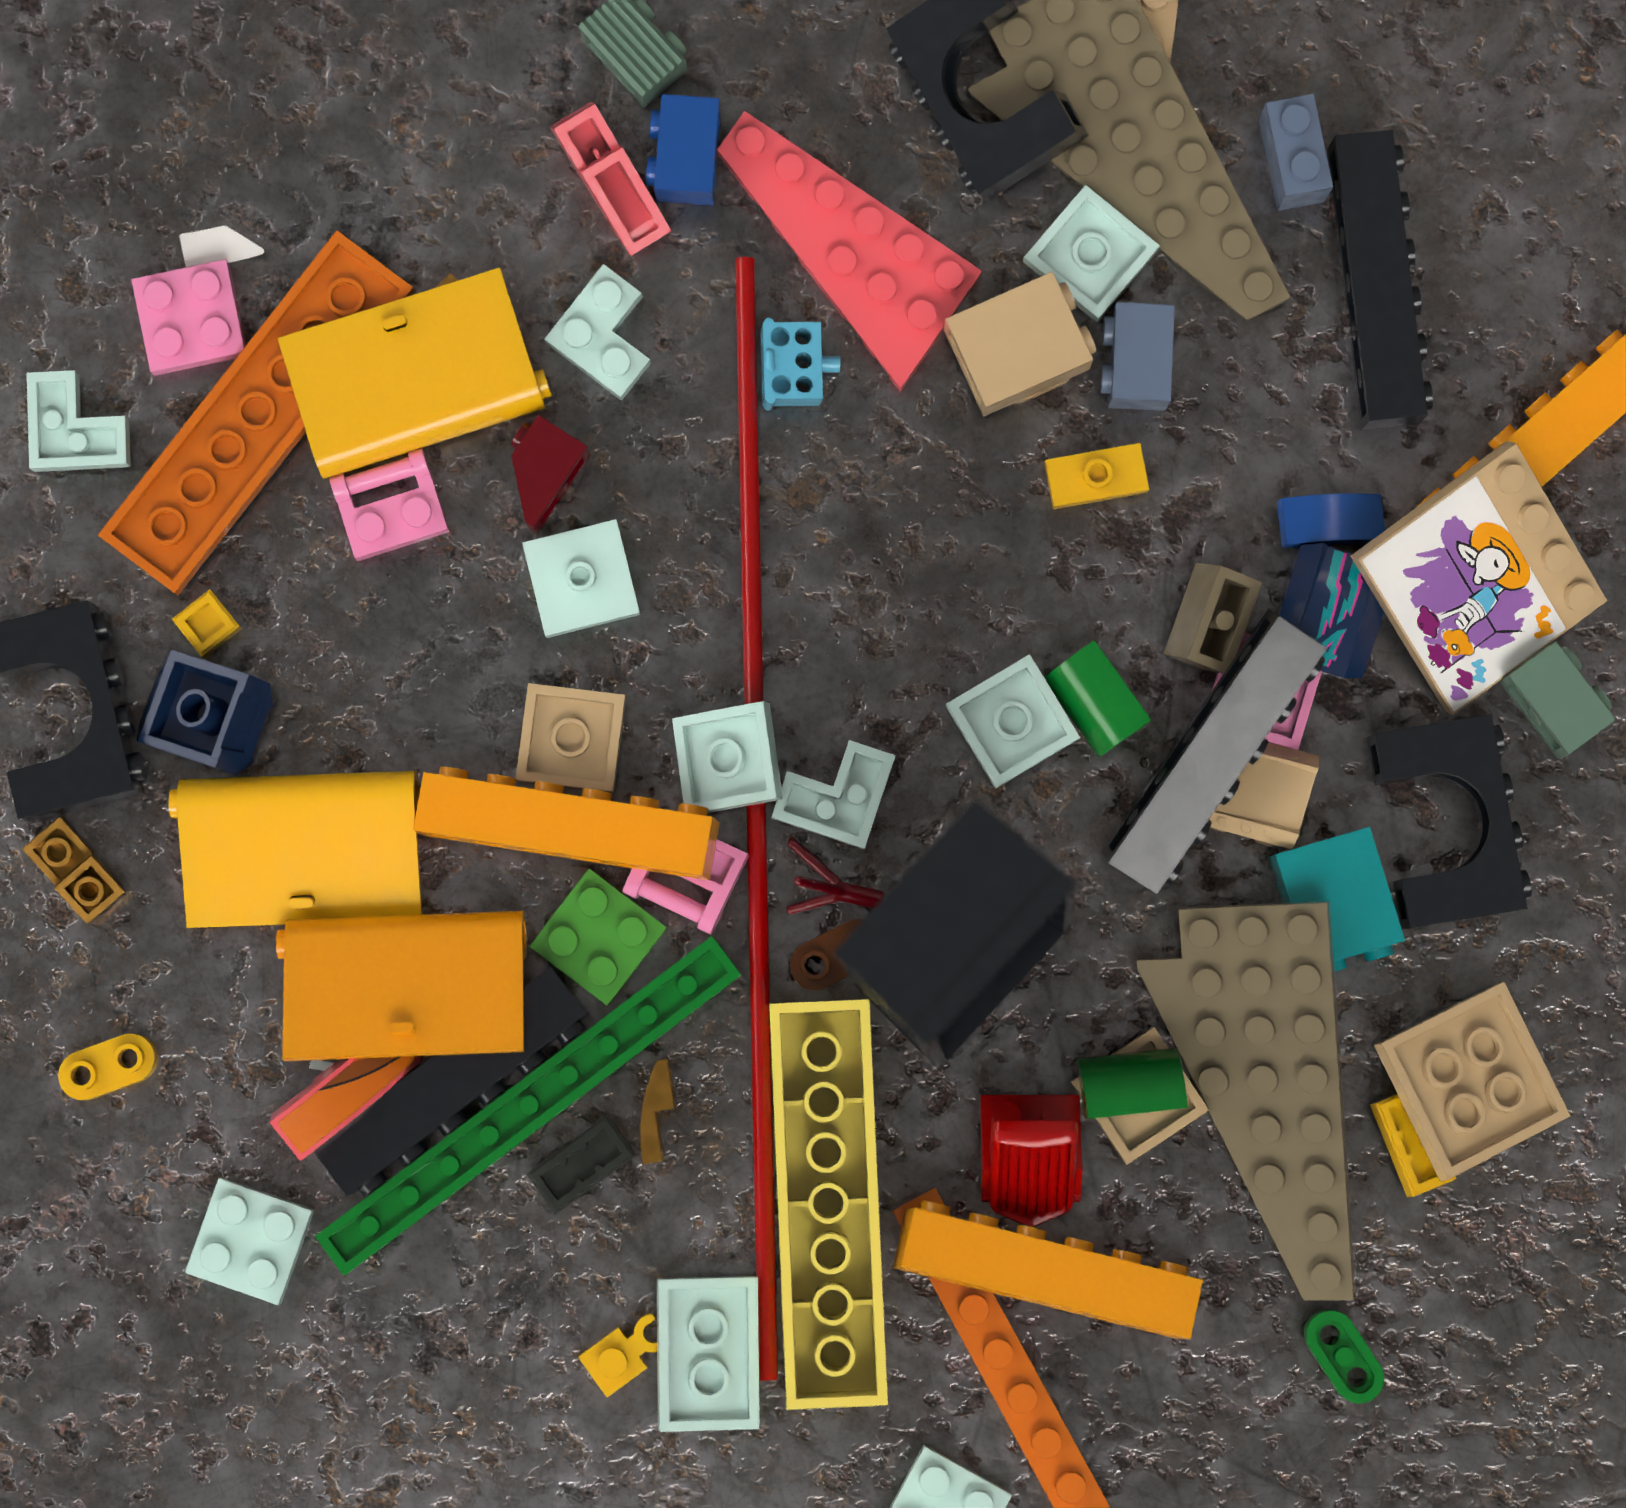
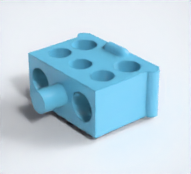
M766 318L760 329L763 408L766 411H770L773 406H820L823 400L822 373L840 372V356H822L821 322H774L772 318ZM798 336L804 337L808 344H799L795 338ZM804 360L809 367L805 369L797 366L796 361ZM805 384L809 388V392H800L796 385Z

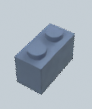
M1314 94L1266 102L1258 122L1277 211L1324 203L1333 188Z
M1116 302L1112 317L1104 316L1102 346H1110V364H1102L1100 393L1108 394V408L1166 411L1171 402L1175 305Z

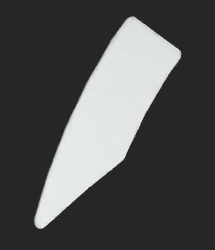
M225 225L183 233L179 236L186 267L223 259L231 263L264 253L262 247Z

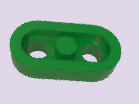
M1323 1309L1311 1315L1304 1327V1341L1336 1392L1347 1401L1357 1404L1367 1403L1375 1399L1383 1388L1384 1373L1381 1365L1352 1321L1343 1313L1333 1309ZM1326 1325H1333L1337 1332L1336 1338L1330 1343H1323L1320 1338L1321 1329ZM1360 1367L1364 1372V1379L1358 1385H1351L1348 1381V1373L1351 1369Z

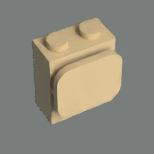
M1053 272L945 319L944 332L983 417L1013 403H1023L1062 386L1072 377L1088 371L1093 362L1091 354L1096 353L1093 338L1085 325L1080 328L1078 327L1071 312L1076 309L1073 295L1065 282L1058 284Z

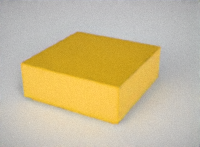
M211 589L172 618V621L204 659L243 629Z

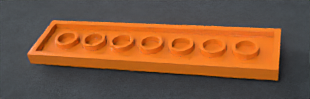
M336 230L99 532L98 536L179 596L306 433L277 338L411 296L416 292L414 288Z

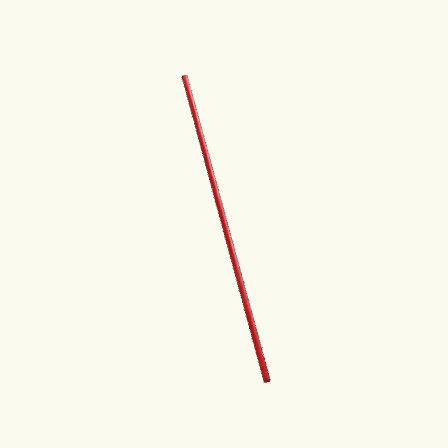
M738 257L735 259L744 705L764 701L755 263L753 257ZM766 803L746 806L747 853L749 855L747 864L759 1380L771 1381L778 1380Z

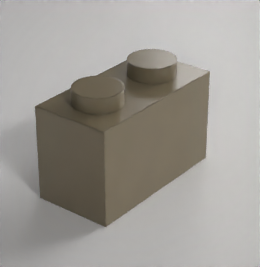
M1196 563L1163 655L1204 671L1224 674L1238 653L1263 582L1221 565Z

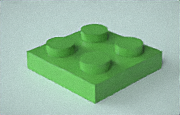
M588 869L529 947L605 1005L609 1006L668 928L591 869Z

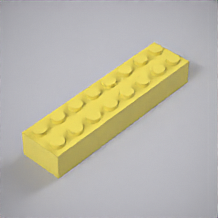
M869 999L769 1004L787 1410L888 1405Z

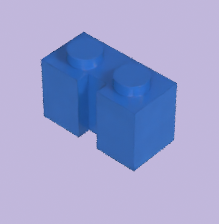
M661 94L660 110H651L650 139H658L657 157L648 156L646 185L654 186L656 202L714 205L721 116L719 98Z

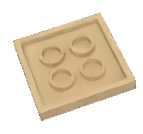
M1505 982L1497 983L1374 1045L1440 1181L1449 1180L1570 1117V1113Z

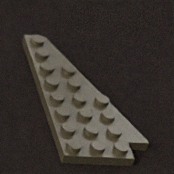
M1029 0L1017 6L1019 12L989 31L1006 67L967 88L971 97L997 119L1003 121L1051 90L1066 94L1089 136L1052 159L1051 163L1082 188L1087 185L1160 245L1158 249L1246 322L1291 299L1138 0Z
M1330 901L1182 907L1178 909L1182 956L1139 958L1136 960L1137 969L1204 1103L1208 1107L1209 1113L1303 1300H1354L1356 1297Z

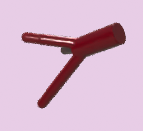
M793 838L788 840L787 845L827 881L796 876L794 878L795 885L828 893L789 905L786 908V912L789 915L838 901L874 909L883 900L884 891L843 882Z

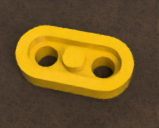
M124 1034L67 1056L59 1068V1084L62 1090L71 1098L77 1100L95 1099L148 1079L157 1067L158 1052L154 1043L146 1036ZM128 1049L134 1050L137 1054V1062L131 1068L126 1067L122 1062V1055ZM81 1066L87 1067L91 1074L90 1080L85 1085L78 1083L75 1077L77 1069Z

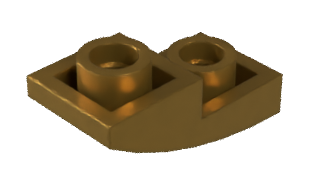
M62 815L56 818L22 848L54 883V889L86 924L90 923L125 892L109 869Z

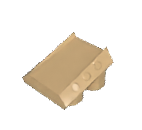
M1268 743L1258 761L1254 764L1248 763L1237 778L1240 784L1232 799L1225 805L1219 804L1209 818L1212 821L1210 828L1251 838L1257 843L1269 847L1276 845L1292 850L1300 834L1301 824L1315 777L1319 770L1320 756Z

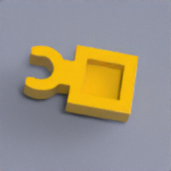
M653 1313L642 1316L635 1325L634 1333L629 1337L618 1326L578 1356L606 1397H609L648 1368V1365L640 1356L646 1351L657 1352V1341H650L644 1335V1328L656 1319Z

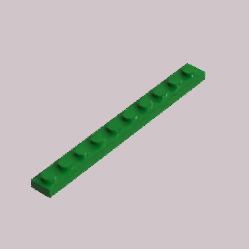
M713 936L709 937L318 1233L315 1238L343 1276L348 1275L741 977V973Z

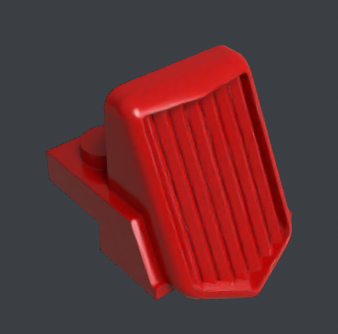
M981 1095V1202H990V1206L995 1213L1029 1227H1036L1068 1213L1074 1202H1081L1083 1168L1080 1095Z

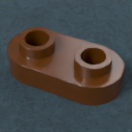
M864 919L850 920L799 946L793 953L790 963L791 973L795 981L808 990H822L849 977L844 970L846 967L834 956L833 952ZM812 956L822 958L825 963L823 972L818 975L808 973L805 968L807 959Z

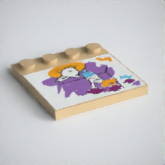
M1510 441L1503 443L1351 555L1352 560L1444 711L1452 715L1456 714L1607 602L1606 597L1516 443Z

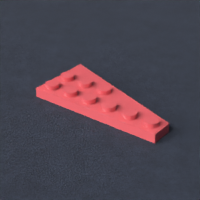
M744 111L718 147V156L751 199L755 200L772 222V226L782 239H785L807 272L843 319L845 318L863 341V345L873 358L877 359L890 376V380L901 392L943 332L945 319L957 312L982 276V270Z

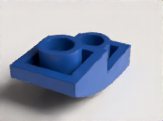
M1318 494L1281 498L1277 501L1282 548L1299 549L1301 545L1325 543L1328 547L1333 544L1365 546L1385 531L1381 494Z

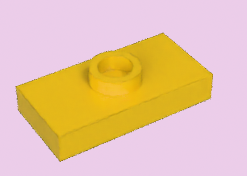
M1141 443L1046 459L1044 461L1053 510L1148 493L1149 491Z
M1398 1094L1370 1104L1407 1198L1417 1196L1456 1180V1176L1449 1180H1439Z

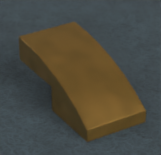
M669 1059L657 1060L645 1091L640 1125L642 1164L664 1160L657 1111L676 1108Z

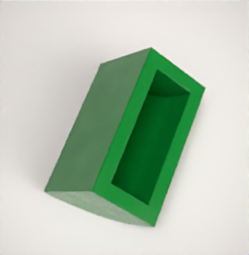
M1095 640L1044 677L1057 700L1098 758L1151 721L1148 714Z
M1176 1048L1077 1058L1083 1114L1086 1119L1188 1108L1184 1074Z

